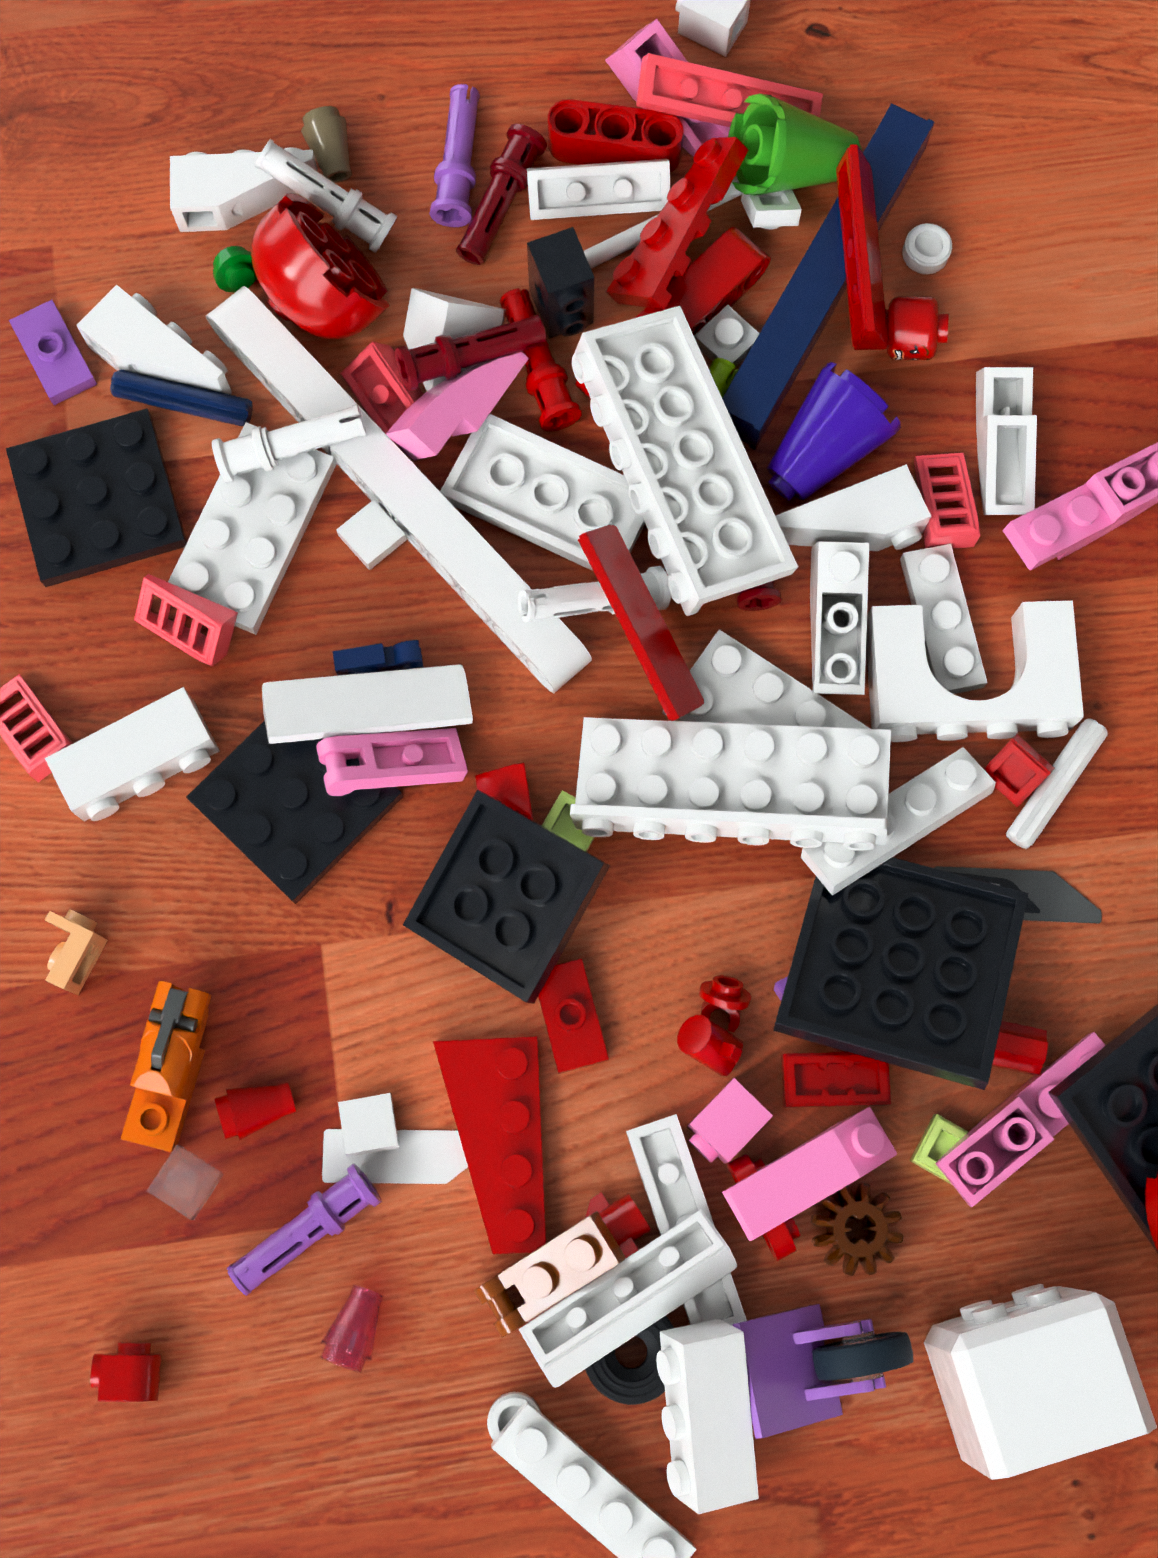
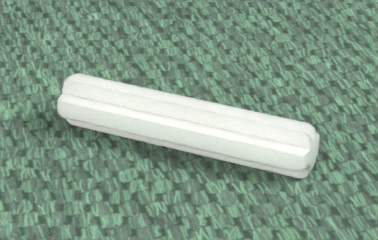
M1091 718L1085 719L1080 724L1052 766L1055 769L1036 788L1007 830L1006 836L1011 842L1023 849H1028L1034 844L1107 737L1108 731L1103 725Z

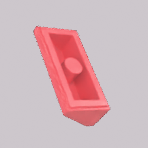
M372 341L340 373L370 418L385 434L404 411L423 395L419 386L412 391H408L405 388L398 371L395 351L389 345Z

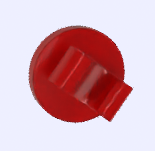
M724 975L714 976L713 980L705 981L700 986L699 996L704 1000L701 1007V1015L710 1019L713 1011L718 1009L725 1010L730 1015L728 1031L735 1032L740 1023V1010L750 1006L751 994L743 988V983L736 978Z

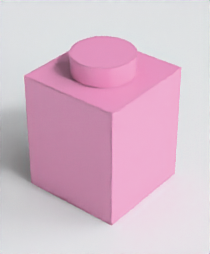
M733 1078L687 1125L694 1133L689 1142L710 1163L717 1157L724 1164L729 1163L773 1115Z

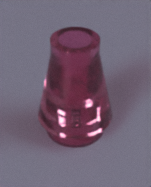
M353 1285L348 1299L320 1342L325 1345L321 1359L355 1372H362L365 1361L372 1360L379 1308L383 1299L381 1294Z

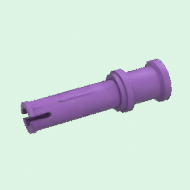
M467 84L455 85L450 90L443 161L438 164L434 172L437 194L436 200L431 203L429 214L436 223L447 227L466 226L472 219L469 196L470 190L474 188L476 183V174L471 166L480 94L472 86L470 97L466 99Z
M355 1163L347 1168L348 1175L324 1193L319 1191L313 1193L310 1196L311 1199L307 1201L308 1208L271 1234L245 1256L227 1267L231 1280L244 1295L250 1294L263 1281L290 1263L326 1234L331 1236L334 1234L339 1235L345 1230L344 1223L368 1205L376 1207L382 1202L373 1184Z

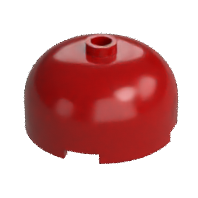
M288 193L263 217L254 232L251 258L256 277L269 297V305L282 319L286 321L290 319L301 329L326 339H344L354 336L365 330L390 306L388 302L381 299L388 292L387 288L373 265L348 235L343 238L331 225L325 222L322 224L320 220L324 217V212L301 196Z

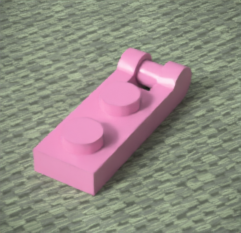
M456 728L332 736L322 739L316 745L319 762L326 765L327 772L323 779L326 792L331 796H343L359 789L461 782L468 772ZM358 758L360 766H347V759Z

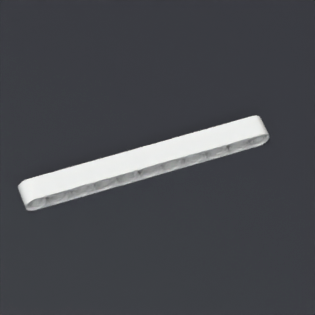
M242 286L206 315V319L219 338L298 423L350 408L352 405L357 404L247 287ZM358 405L367 436L345 440L322 447V449L328 455L335 458L336 464L371 501L374 499L406 534L407 540L539 682L552 693L558 691L592 661V657L586 647L559 618H547L528 623L522 620L523 614H520L518 609V595L521 590L532 589Z

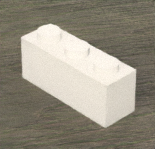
M182 687L46 757L45 760L71 812L83 821L88 819L98 821L114 814L119 809V803L134 795L145 797L157 792L165 785V779L181 771L183 773H191L203 768L211 761L210 756L220 750L194 700L186 689Z
M721 1319L660 1331L661 1351L657 1353L656 1362L660 1379L665 1386L666 1406L662 1409V1425L667 1438L670 1440L671 1462L667 1465V1480L671 1492L697 1514L759 1499L744 1332Z

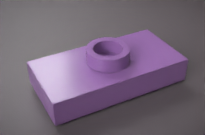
M53 300L9 320L53 405L97 385Z

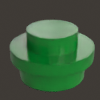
M230 246L221 250L216 255L213 261V278L218 287L223 291L236 292L242 286L249 288L257 280L250 251L241 246Z

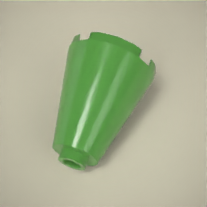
M760 93L749 96L744 101L750 103L744 114H735L728 137H737L749 150L736 174L739 183L732 182L735 189L746 195H762L837 182L836 168L850 144H857L862 151L859 139L855 133L776 97Z

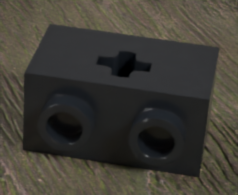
M574 227L528 242L529 291L549 339L559 335L573 336L582 332L588 325L593 324L595 277Z

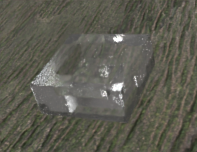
M176 1145L147 1189V1192L188 1219L195 1220L224 1173L181 1145Z

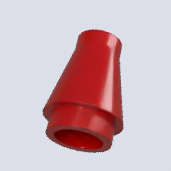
M288 1082L271 1086L226 1089L227 1095L214 1098L225 1139L238 1136L239 1140H242L282 1117L296 1113Z

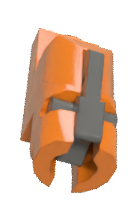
M158 982L130 1086L136 1088L121 1140L176 1153L205 1050L199 1047L208 1019V1006L211 994L189 988L188 992L172 983Z

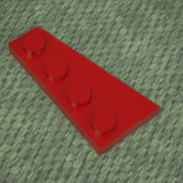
M737 137L711 138L698 148L693 158L694 164L688 173L672 186L667 194L668 202L659 215L645 225L641 231V241L629 257L622 260L613 273L614 280L606 290V293L616 303L666 309L672 297L666 290L673 275L675 277L684 275L691 261L685 254L688 246L696 238L705 235L712 221L707 213L710 205L723 200L749 151Z
M538 1037L433 1041L492 1254L532 1253L546 1244Z

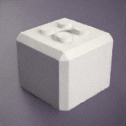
M1043 1284L1025 1287L1012 1292L1013 1300L1009 1302L992 1304L991 1300H985L960 1308L962 1316L932 1325L924 1341L961 1460L991 1480L1019 1475L1146 1435L1157 1428L1115 1303L1096 1292L1062 1286L1044 1288Z

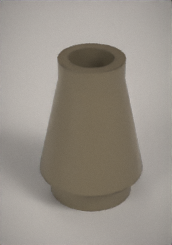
M332 106L319 107L307 112L302 118L304 126L301 129V133L310 150H313L323 176L334 183L349 179L352 176V171L349 164L346 119L340 116L339 110L336 107Z

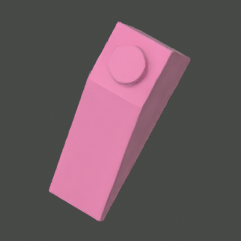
M658 19L637 31L605 59L636 102L641 63L645 55L651 53L688 62ZM675 115L683 125L682 147L693 157L698 148L707 140L728 137L730 127Z
M868 1107L836 1123L722 1193L748 1240L751 1241L866 1175L896 1156L897 1152L872 1109Z

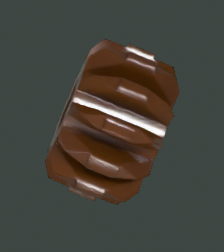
M859 1184L855 1200L851 1189L847 1185L837 1191L840 1205L830 1196L820 1201L821 1205L830 1212L829 1217L812 1215L811 1223L816 1226H826L827 1233L812 1238V1242L815 1247H823L828 1244L833 1245L824 1257V1262L827 1265L833 1266L844 1255V1274L853 1276L860 1259L866 1274L872 1275L877 1272V1265L873 1254H876L886 1263H891L895 1259L893 1253L884 1244L886 1241L902 1243L903 1235L898 1232H888L887 1224L900 1221L902 1216L899 1211H891L885 1214L881 1212L890 1199L887 1193L882 1192L876 1195L869 1203L871 1195L869 1184ZM864 1217L868 1226L862 1227L863 1230H868L865 1240L853 1238L849 1241L845 1232L851 1231V1228H845L848 1218L862 1219Z

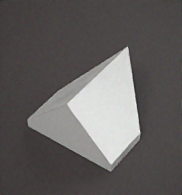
M411 288L403 337L408 349L433 343L435 337L440 335L450 336L452 339L464 337L503 325L506 309L418 288ZM442 376L423 382L426 391L446 378Z

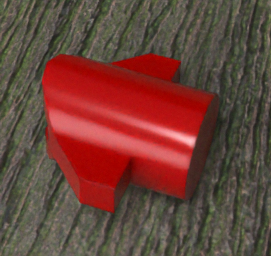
M704 1015L689 1017L682 1024L677 1035V1044L682 1052L720 1076H728L732 1072L743 1052L742 1040Z
M602 1192L590 1199L585 1218L598 1211L625 1257L628 1258L639 1249L634 1241L651 1231V1228L630 1195L627 1193L611 1205Z

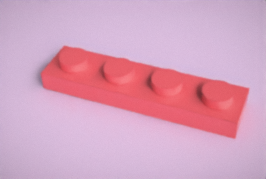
M648 53L642 58L636 106L730 127L735 114H744L750 103L744 102L749 96L759 93L771 95L820 117L823 94Z

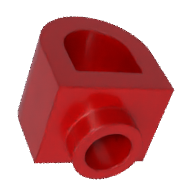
M118 1342L117 1353L94 1354L91 1364L90 1382L92 1388H98L97 1401H157L159 1397L162 1354L151 1353V1343Z

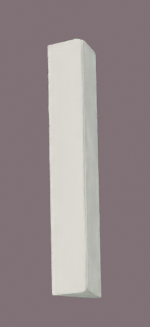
M459 664L263 683L262 685L263 714L269 744L325 739L332 736L385 733L473 723L466 673L463 666Z
M701 1209L623 1260L617 1266L521 1327L519 1331L547 1379L556 1388L735 1270L737 1263L729 1246Z

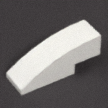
M984 367L976 372V435L983 515H1024L1035 509L1037 415H1032L1033 367Z

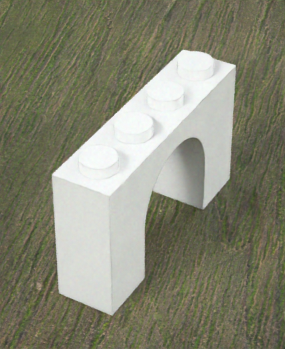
M1073 600L1021 603L1011 617L1015 657V677L1011 689L999 697L981 701L969 700L954 695L946 690L932 674L926 657L922 605L872 606L867 615L866 633L871 728L891 730V742L912 741L917 739V734H937V739L942 741L960 740L968 736L967 733L987 732V738L989 739L1013 738L1018 734V731H1037V736L1041 738H1055L1067 735L1068 730H1071L1084 718Z

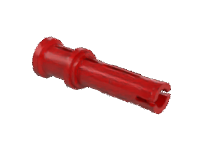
M520 288L508 291L500 298L501 308L506 309L505 316L508 323L536 315L527 289L523 288L520 291ZM547 340L545 341V346L520 351L529 358L525 363L528 374L525 385L528 394L535 397L541 412L539 417L541 428L549 432L559 431L577 422L582 416L579 404L572 401L566 386L568 381L567 372L563 367L555 363Z

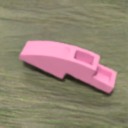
M1158 442L1094 474L1086 484L1010 521L1002 531L1029 571L1056 557L1058 560L1066 557L1158 503Z
M1095 1032L1086 1035L1050 1066L1041 1069L1040 1075H1034L983 1118L935 1163L970 1207L977 1204L1054 1140L1053 1136L1069 1124L1048 1092L1106 1046Z

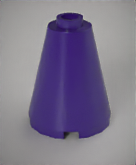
M834 362L827 363L820 371L767 467V470L772 475L768 484L787 501H790L794 496L802 501L892 438L901 429L897 416L889 423L883 415V412L889 407L886 402L849 370L846 369L840 376L835 374L836 363Z

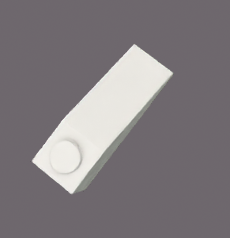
M907 464L776 515L788 545L813 547L819 541L869 543V551H880L892 545L896 550H900L916 543L922 538V533L931 518V514Z

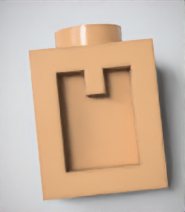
M69 909L65 918L49 911L45 921L69 932L70 935L66 942L59 943L52 952L47 966L50 972L45 980L66 991L79 995L108 940L93 932L97 922Z

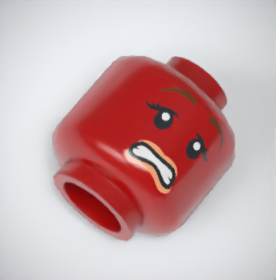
M898 296L890 301L888 309H885L889 346L886 349L888 356L892 360H931L937 352V344L947 343L949 314H939V304L934 297Z

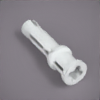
M271 139L265 145L254 165L257 169L260 168L296 194L304 197L334 217L331 221L335 224L334 227L339 230L348 229L369 243V250L374 253L379 249L397 218L392 212L386 215L362 199L363 193L359 190L351 188L347 192L314 168L275 144Z
M355 404L350 408L272 431H268L266 427L261 428L258 426L252 428V434L223 442L220 438L212 440V449L222 479L225 483H230L234 481V476L259 468H263L265 471L274 470V467L278 466V460L359 436H367L365 426L362 424L364 421L360 409Z
M661 566L649 567L646 573L640 574L658 610H665L669 606L671 599L667 585L668 575ZM599 581L555 586L545 589L521 590L518 595L519 613L523 614L522 620L525 623L598 611H609L615 614Z

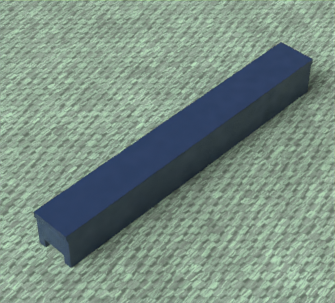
M892 103L863 152L872 169L878 232L925 151L935 123L930 119L925 120ZM837 197L722 398L741 441L749 444V447L753 450H756L847 289L839 197Z

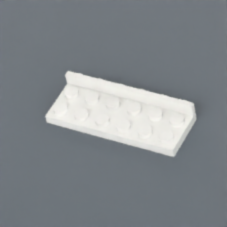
M681 306L582 333L575 353L572 356L574 375L580 384L584 383L591 398L590 407L593 419L599 427L603 426L610 441L609 451L612 462L617 470H622L629 485L628 494L631 506L637 514L642 515L648 528L650 549L657 559L661 558L668 574L667 585L670 595L677 604H681L685 615L696 614L705 603L792 575L798 568V565Z
M584 717L575 804H571L570 817L577 830H582L583 834L592 837H610L613 835V831L633 832L635 837L645 840H659L664 838V834L685 835V838L690 841L701 843L713 842L716 840V837H737L740 843L747 845H764L769 843V839L790 840L792 845L802 848L819 847L822 845V842L843 843L845 848L851 850H871L875 848L876 844L886 845L891 730Z

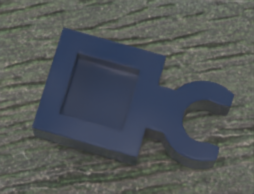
M419 640L405 641L390 647H384L383 643L332 651L337 676L424 668Z

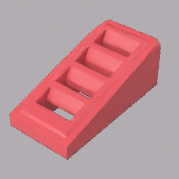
M964 452L915 456L914 466L917 487L931 514V518L923 531L925 548L951 544L952 549L974 547L980 538V529ZM953 467L954 475L930 476L929 469ZM955 485L956 491L933 493L932 486ZM957 501L958 503L957 508L937 509L936 503ZM960 518V524L940 526L939 519Z
M148 574L143 578L134 621L193 658L213 667L227 656L238 612ZM154 595L162 599L158 614L151 612ZM171 605L177 608L174 621L168 619ZM187 615L193 618L191 628L184 626ZM202 624L208 628L207 636L200 633Z
M19 674L0 688V705L18 692L24 697L0 715V736L27 773L37 782H40L52 773L45 758L73 743ZM27 708H32L33 713L14 727H9L8 722ZM39 721L43 723V727L21 742L18 739V736ZM51 734L54 740L31 756L28 750Z

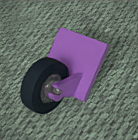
M820 1304L733 1324L734 1327L744 1332L751 1419L755 1439L769 1437L843 1415L839 1396L886 1388L883 1372L902 1368L913 1362L911 1341L906 1332L875 1334L872 1319L824 1326ZM842 1337V1341L824 1345V1340Z

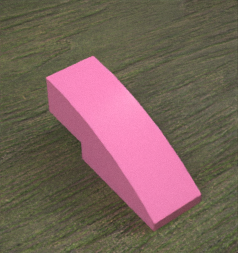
M523 352L474 365L461 371L456 378L445 379L424 393L405 410L386 435L413 460L437 456L451 435L454 437L478 431L529 358Z

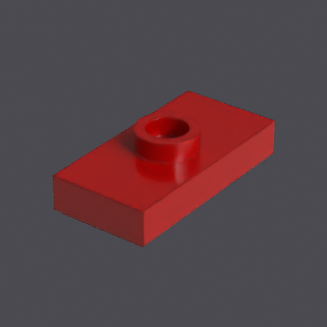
M582 958L555 965L538 998L558 1074L609 1061Z
M850 1052L787 1053L781 1055L784 1108L891 1105L889 1063Z

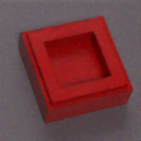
M1018 734L984 768L996 782L995 788L1016 807L1055 769Z

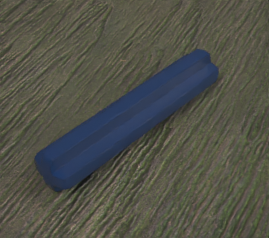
M126 370L114 372L111 378L110 392L117 398L241 427L251 420L253 403L246 398Z

